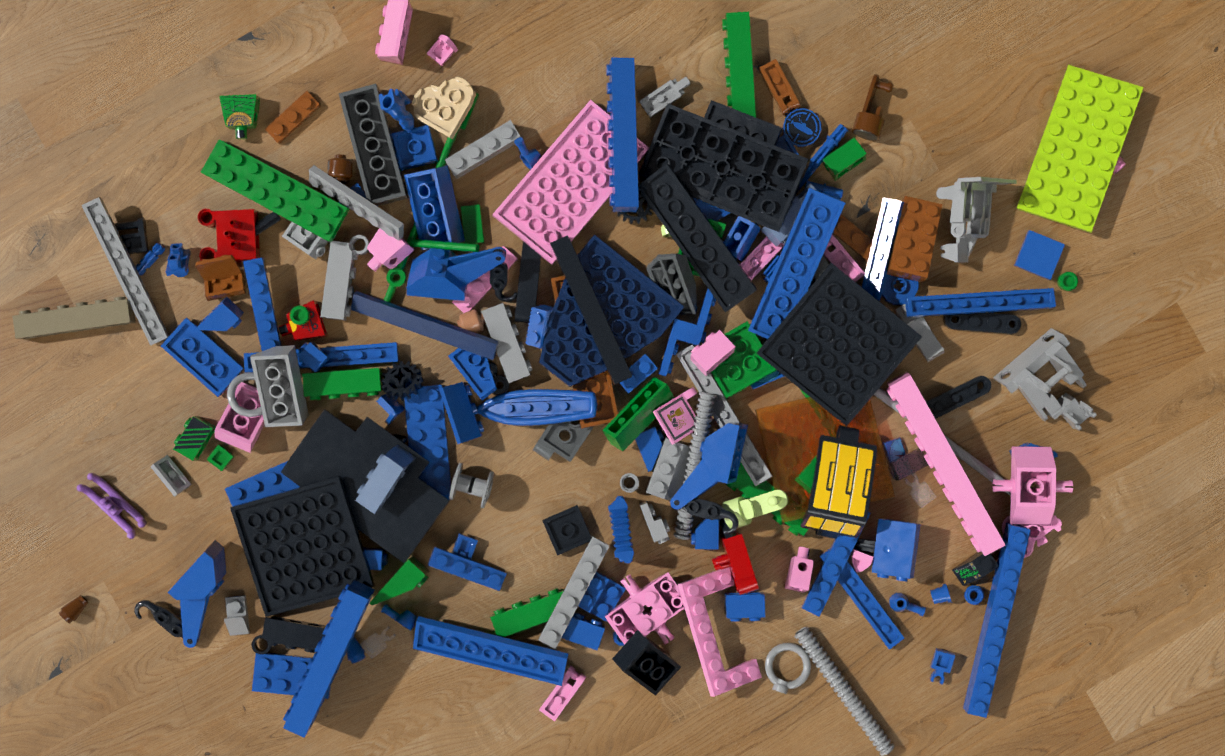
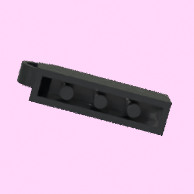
M267 616L264 622L263 633L253 639L252 649L255 653L262 655L269 652L273 646L283 644L288 649L300 647L304 648L305 652L315 653V648L323 637L326 625ZM259 638L267 641L268 647L266 650L258 648L257 640Z

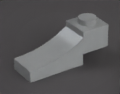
M905 304L896 309V316L922 336L916 346L927 362L944 353L943 347L923 316L907 317Z

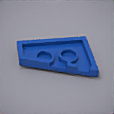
M460 348L448 355L481 400H484L497 390L488 358Z

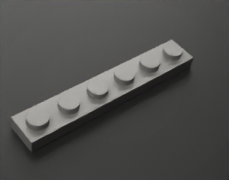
M315 165L309 169V182L314 187H318L329 197H333L343 206L353 210L358 216L365 218L373 226L383 230L388 236L394 237L398 241L403 237L404 224Z
M592 536L538 639L539 641L556 649L610 545Z

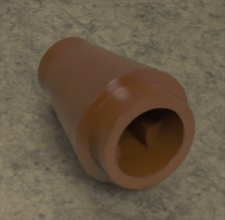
M79 595L63 606L59 615L70 624L72 621H76L89 602L82 595Z

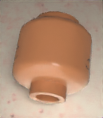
M476 309L460 314L459 320H457L458 327L477 334L484 331V324H486L483 314H479Z

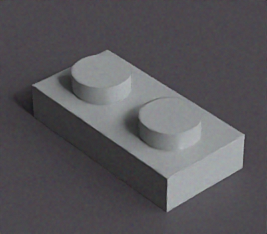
M168 455L151 466L174 497L191 486V483Z

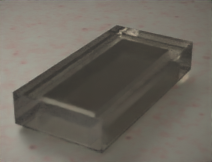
M919 448L889 463L896 481L928 466L924 453Z

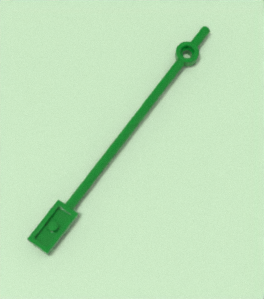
M476 93L473 105L459 129L466 130L479 98L478 93ZM458 131L453 139L447 138L436 168L445 166V159L450 154ZM415 221L407 239L409 245L411 239H416L418 235ZM409 256L400 262L396 268L388 271L386 279L390 285L383 301L391 303L396 288L405 284L406 274L403 270ZM396 274L400 275L399 281H394Z

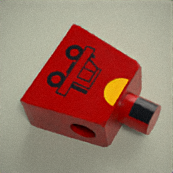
M315 300L302 305L310 312V319L306 324H294L290 319L289 312L286 314L288 323L279 325L282 336L292 334L294 340L297 341L328 336L323 318L320 317L321 312L318 302Z

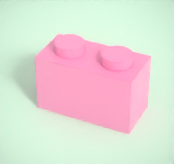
M720 330L717 333L712 332L705 339L706 342L700 346L699 344L691 351L690 360L705 376L735 352V346Z

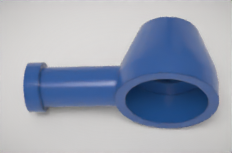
M519 137L514 143L521 152L520 158L522 162L531 170L539 161L541 155L535 148L528 150L524 139Z
M894 593L889 599L890 607L896 612H902L907 609L920 616H923L926 607L910 603L907 596L903 593ZM899 600H903L901 607L897 606Z
M385 604L381 610L382 613L387 614L411 631L413 629L417 616L409 610L399 614L390 608L388 604Z

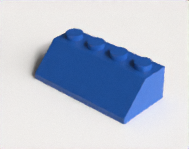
M448 165L404 175L419 240L456 243L465 241ZM421 247V250L430 249V248H423V247Z

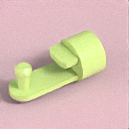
M774 490L750 499L740 496L723 502L722 507L737 516L739 528L751 524L752 518L786 507L788 496L783 490ZM724 518L726 524L731 529L733 526L732 521Z

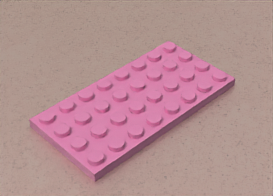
M592 100L586 104L493 213L494 218L550 264L557 260L550 243L567 235L572 242L610 197V194H612V187H609V175H612V168L608 166V160L611 157V150H608V138H611V131L607 129L610 115ZM638 138L637 164L649 150V147Z

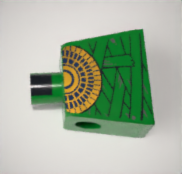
M256 94L220 96L226 127L235 129L236 139H247V129L257 127L260 97Z

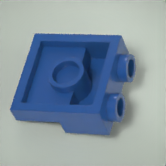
M596 571L578 606L607 622L605 616L615 608L626 588Z

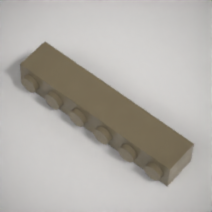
M115 297L114 301L107 302V299L95 300V304L88 305V302L76 303V307L70 308L69 305L57 306L56 310L39 308L38 312L31 313V310L19 311V315L12 316L15 339H29L136 323L134 311L126 297Z

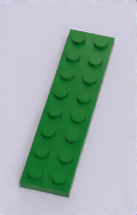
M220 139L200 172L330 243L333 241L350 210Z

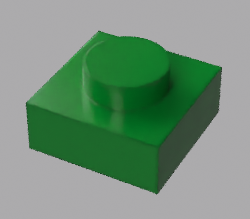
M218 444L207 458V461L220 471H224L235 456Z

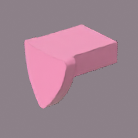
M440 35L427 52V55L443 66L458 49L449 37Z
M853 549L852 563L855 571L859 573L872 564L874 556Z

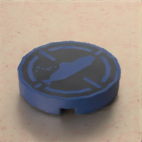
M805 108L790 112L783 123V133L787 134L792 144L797 147L813 144L821 132V122L818 116L813 111Z

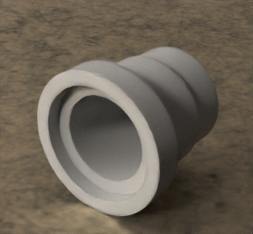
M632 473L624 474L620 479V487L625 492H634L639 486L637 476ZM627 477L635 480V484L631 488H627L624 485V480Z

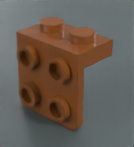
M223 255L218 258L203 259L196 262V268L204 280L207 301L245 294L244 274L234 256Z

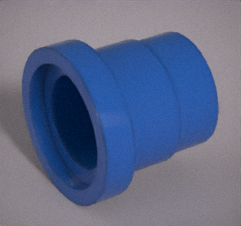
M942 584V587L930 590L934 604L947 601L948 603L952 602L947 584Z

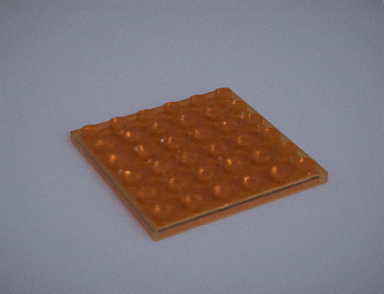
M811 397L755 410L769 470L772 474L774 490H783L788 496L786 507L779 509L782 523L802 519L808 509L810 494L794 479L817 455L820 436L825 435L836 438L839 425L845 426ZM870 399L846 427L859 429V442L877 446L870 502L895 497Z

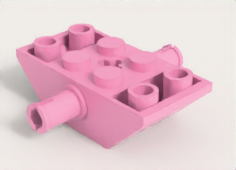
M1012 446L1011 479H994L993 484L1001 486H992L993 492L1011 493L1010 524H1050L1056 505V492H1073V488L1065 487L1073 486L1072 480L1056 481V465L1051 447ZM1035 483L1036 487L1030 489L1031 484Z
M667 572L643 588H639L631 574L626 576L629 583L623 578L620 582L624 585L630 596L605 616L623 644L625 645L637 630L645 636L652 631H656L664 645L669 643V640L672 641L675 637L671 634L665 623L685 607L679 587L671 575ZM645 605L647 607L652 606L650 613L643 612Z

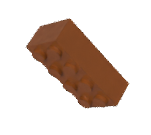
M904 196L901 200L904 204L887 275L923 283L928 278L943 204Z

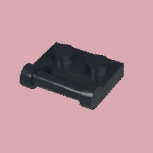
M144 217L138 218L136 221L114 223L117 231L138 228V233L120 235L129 254L149 252Z

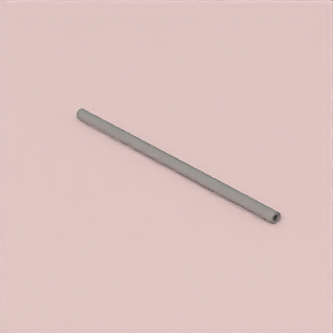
M879 388L874 395L898 412L895 406L898 404L897 400L893 401L887 392ZM945 436L954 454L991 482L994 479L1005 480Z

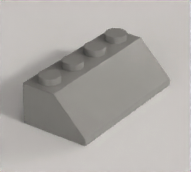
M295 345L276 346L251 355L250 358L265 427L303 425L309 414L304 397Z

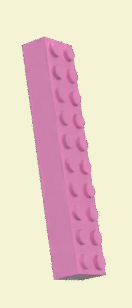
M905 372L887 382L889 387L886 390L893 401L897 400L898 404L895 406L902 418H907L908 421L905 424L912 435L916 434L917 438L914 440L921 452L925 450L924 458L930 468H935L936 471L933 474L940 486L944 484L945 488L942 490L949 502H954L951 506L958 518H963L964 521L961 524L968 536H973L970 540L977 552H982L986 556L1005 546L1004 541L911 375Z

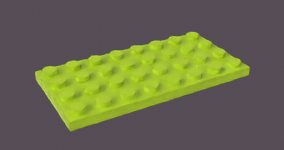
M1068 65L1017 210L1091 233L1144 87Z

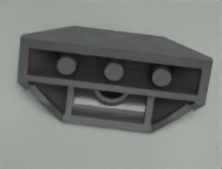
M677 253L657 255L646 267L650 279L684 306L678 315L696 314V282L687 256Z

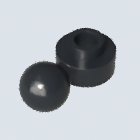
M489 362L495 383L497 384L499 381L503 383V387L497 388L494 393L498 395L506 393L509 389L507 378L498 375L497 365L494 362Z

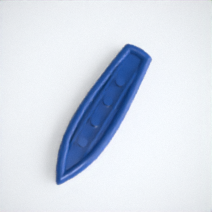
M527 389L494 396L477 406L478 414L495 422L516 426H535L594 418L597 412V399L594 392Z

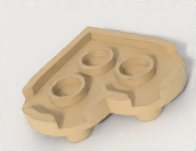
M459 77L449 81L445 80L440 87L431 85V87L419 89L412 101L414 115L421 122L453 139L473 105L476 92L473 90L472 85Z

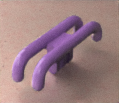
M89 473L87 475L88 480L98 484L109 496L101 498L84 484L77 485V491L86 494L127 533L129 539H133L136 536L135 530L119 514L125 510L138 522V527L140 528L146 526L145 518L103 478L95 473Z

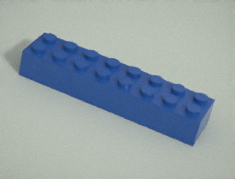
M353 580L350 585L347 584L345 589L342 590L339 596L341 601L335 606L330 616L332 618L327 623L323 631V637L315 648L316 653L311 658L306 668L308 670L303 675L299 683L300 687L293 696L292 704L283 718L286 721L284 729L303 738L309 732L375 589Z

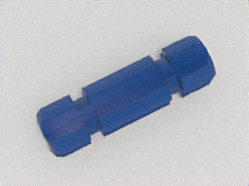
M156 243L152 247L153 250H150L140 260V264L135 266L140 276L146 272V268L149 269L159 258L158 255H162L165 251L161 244Z

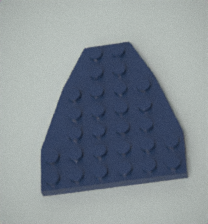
M596 235L589 240L577 255L624 359L660 338L684 308L682 304ZM564 279L548 321L539 363L568 387H571L607 371V368L566 279Z

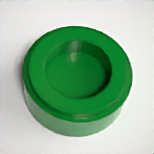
M1064 272L1058 277L1057 284L1061 290L1071 291L1077 287L1078 278L1073 272Z
M295 306L290 312V319L294 324L304 325L310 319V312L304 306Z

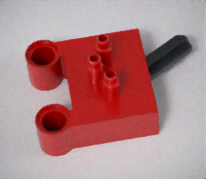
M202 209L198 213V221L209 228L216 226L217 250L211 247L203 248L199 254L200 260L207 259L206 256L211 251L214 253V258L232 255L237 262L260 258L259 234L281 220L280 215L272 212L258 221V211L255 209L223 211ZM211 213L212 220L206 223L205 216Z
M724 518L719 519L722 530H729L730 528ZM736 532L724 534L725 537L721 538L725 554L712 559L715 570L730 567L736 590L740 595L759 590L742 534H736Z

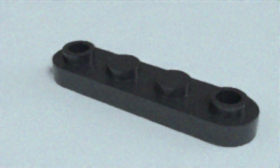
M970 313L945 315L943 318L944 325L951 330L1014 334L1021 328L1020 319L1010 314ZM953 316L957 317L956 323H953L951 320ZM1010 321H1013L1015 324L1013 328L1009 326Z
M977 376L926 401V404L932 409L931 413L936 419L987 394L991 389V381L985 376ZM978 382L983 383L982 389L977 387Z

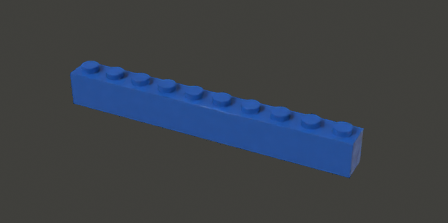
M1006 522L1002 538L1005 546L1001 547L997 560L999 567L995 569L963 709L967 714L987 718L1030 534V529L1025 526Z

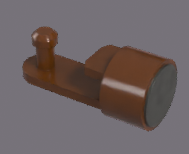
M874 74L863 110L857 113L852 128V133L867 140L880 139L885 120L882 118L883 108L878 106L876 114L869 112L876 89L885 90L887 93H890L894 86L892 82L879 81V75Z

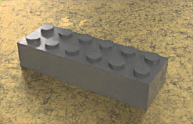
M376 84L339 93L366 198L378 207L407 199L408 194L399 167L386 112L381 110L379 94L381 93L379 87Z

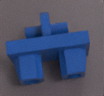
M182 243L171 244V251L167 259L168 263L165 271L166 275L171 276L174 274L177 277H185L189 272L190 250L184 249Z

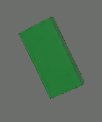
M480 204L461 206L465 243H484Z

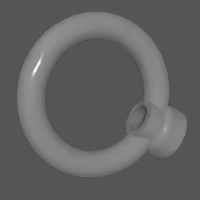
M254 372L238 375L231 381L227 390V399L231 408L236 413L245 417L262 415L261 406L257 409L249 410L237 403L235 399L237 386L243 381L255 380Z
M782 643L772 648L765 660V671L769 680L774 684L772 689L787 694L788 689L801 686L809 677L811 671L810 658L799 645ZM786 650L797 653L803 661L801 675L796 680L789 682L779 679L773 671L774 658L777 654Z

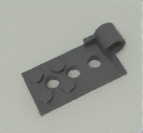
M571 422L549 424L534 446L533 451L548 461L555 452L571 462L593 427L581 429L580 424L573 425ZM561 431L569 432L570 439L568 441L560 439L559 433Z

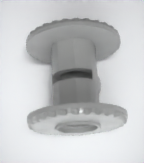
M459 463L451 484L449 499L453 500L456 491L482 497L481 508H485L492 489L494 472L490 471L488 480L462 474L463 463Z

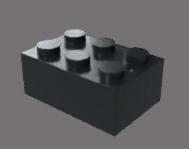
M639 630L634 633L612 658L624 673L655 696L681 668L666 651Z

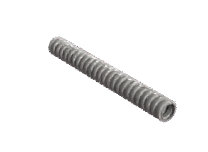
M699 392L701 397L698 398L699 404H697V416H695V427H693L694 433L691 435L693 439L690 441L692 445L689 446L691 451L688 452L690 457H687L689 462L686 463L688 468L685 469L687 474L684 475L686 479L683 480V484L702 460L700 447L702 441H705V438L708 437L707 434L710 433L708 428L711 427V424L709 422H712L710 417L713 416L711 411L714 410L713 404H715L714 398H716V395L711 392ZM685 508L678 509L679 515H677L676 532L673 535L678 539L688 540L691 537L689 533L692 531L690 527L693 526L691 522L694 520L692 517L694 515L689 514Z
M809 627L800 629L794 637L799 639V644L802 643L801 647L806 649V653H809V658H813L812 662L816 663L815 666L817 668H820V673H823V677L827 678L826 681L828 683L830 682L831 688L834 687L833 691L837 692L838 697H841L840 700L844 702L845 707H848L847 710L852 712V717H855L854 720L859 722L858 725L860 727L862 726V731H866L865 735L869 736L870 741H873L872 744L876 746L877 751H880L879 754L881 756L889 754L894 749V744L891 743L890 739H887L886 734H883L884 730L880 729L879 724H876L877 721L873 719L872 714H869L870 711L866 709L865 704L862 705L863 702L859 700L858 695H855L856 692L851 690L852 686L848 685L849 682L847 680H844V675H841V671L837 670L838 667L834 666L833 661H830L831 658L827 656L826 651H823L824 648L819 646L820 642L816 641L817 638L815 636H812V631L809 632Z

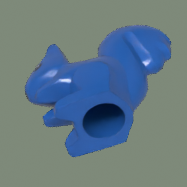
M389 89L387 95L379 94L381 110L390 114L396 121H399L400 126L404 130L411 131L414 128L415 121L413 115L406 110V105L412 103V100L403 91L395 89V92L393 89Z

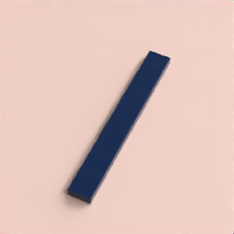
M358 291L353 294L351 310L491 360H494L499 343L497 340Z

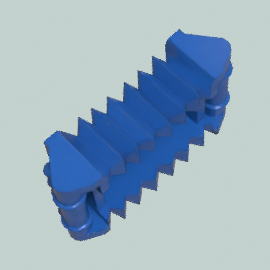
M617 496L608 505L609 517H611L610 523H612L611 528L614 530L612 535L615 537L613 539L615 542L613 546L616 548L614 554L615 558H619L620 562L624 561L629 564L633 560L634 551L631 547L633 544L630 541L632 537L629 535L631 533L629 529L631 525L628 522L630 520L628 519L629 513H627L628 506L623 496Z

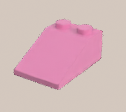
M241 382L235 390L237 403L249 410L259 408L261 405L257 388ZM228 403L215 428V438L251 453L264 426L263 414L257 417H245L236 413Z

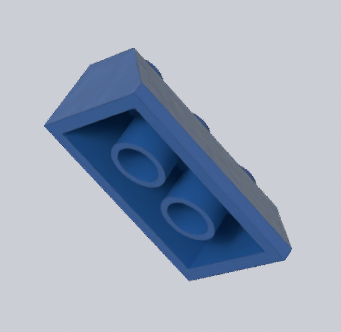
M460 382L440 388L439 390L457 444L482 437L484 427L482 422L477 420L476 414H478V409L475 402H471L470 396L472 391L469 384L466 385L465 382Z

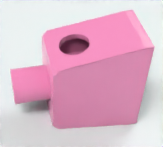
M379 228L367 246V249L374 255L367 265L375 272L382 264L389 269H393L409 256L414 249L403 238L398 241L394 237L388 236Z
M799 547L797 557L791 558L785 589L802 593L809 591L814 562L808 559L809 548ZM798 564L803 566V571L799 570Z

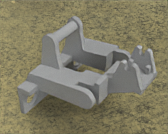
M989 177L958 178L954 185L939 188L936 192L939 199L952 200L951 234L956 237V243L940 247L941 250H945V253H941L940 256L954 262H968V257L978 238H986L989 234L992 193H996L997 185L1017 184V180Z
M1051 328L993 378L1004 385L1010 393L1019 389L1043 421L1048 420L1047 415L1053 419L1061 415L1073 429L1080 430L1082 428L1080 424L1089 417L1094 418L1097 415L1086 403L1082 401L1077 402L1074 397L1067 393L1058 400L1049 393L1051 391L1050 388L1061 379L1070 385L1076 382L1083 389L1087 386L1082 379V376H1084L1083 372L1065 349L1070 342L1065 335ZM1054 336L1052 340L1046 342L1048 337ZM1050 361L1057 373L1047 382H1043L1033 374ZM1011 373L1009 377L1002 379L1005 374Z

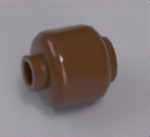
M337 154L335 158L328 160V175L342 184L347 183L352 178L353 162L346 159V155Z

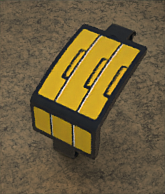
M839 425L836 438L821 435L819 438L808 509L803 516L800 526L815 530L816 536L833 539L837 535L857 538L866 524L875 472L877 446L859 442V429Z

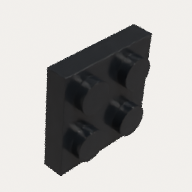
M578 505L542 520L557 556L590 542L592 538Z

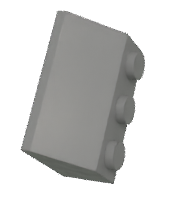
M668 438L664 439L646 493L671 501L672 497L683 485V480L686 479L684 478V475L687 474L685 469L688 468L686 463L689 462L687 457H690L688 452L691 451L689 446L679 442L672 445Z

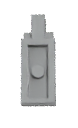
M684 77L679 82L676 79L670 80L640 100L639 103L651 118L666 108L667 103L672 104L685 94L683 89L690 85V81L687 77Z

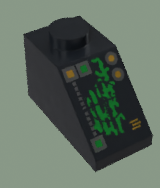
M977 552L953 568L952 571L962 586L986 576L999 567L991 554L984 556L982 552Z

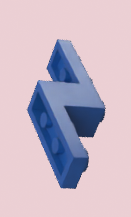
M709 289L706 290L697 325L674 319L658 375L666 377L667 373L671 374L674 363L670 361L672 355L677 354L679 344H676L677 340L695 346L704 343L707 333L703 332L705 324L709 325L712 316L709 310L716 303V299Z

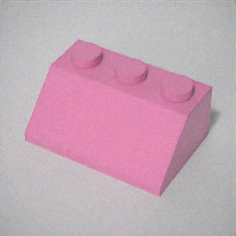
M388 0L387 6L384 5V24H381L379 29L381 40L380 43H377L375 54H378L377 57L380 61L403 64L413 12L409 0Z

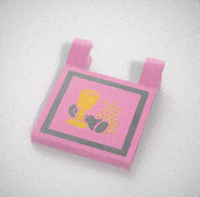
M694 387L652 411L672 445L694 432L693 427H695L696 415L687 399L697 394Z

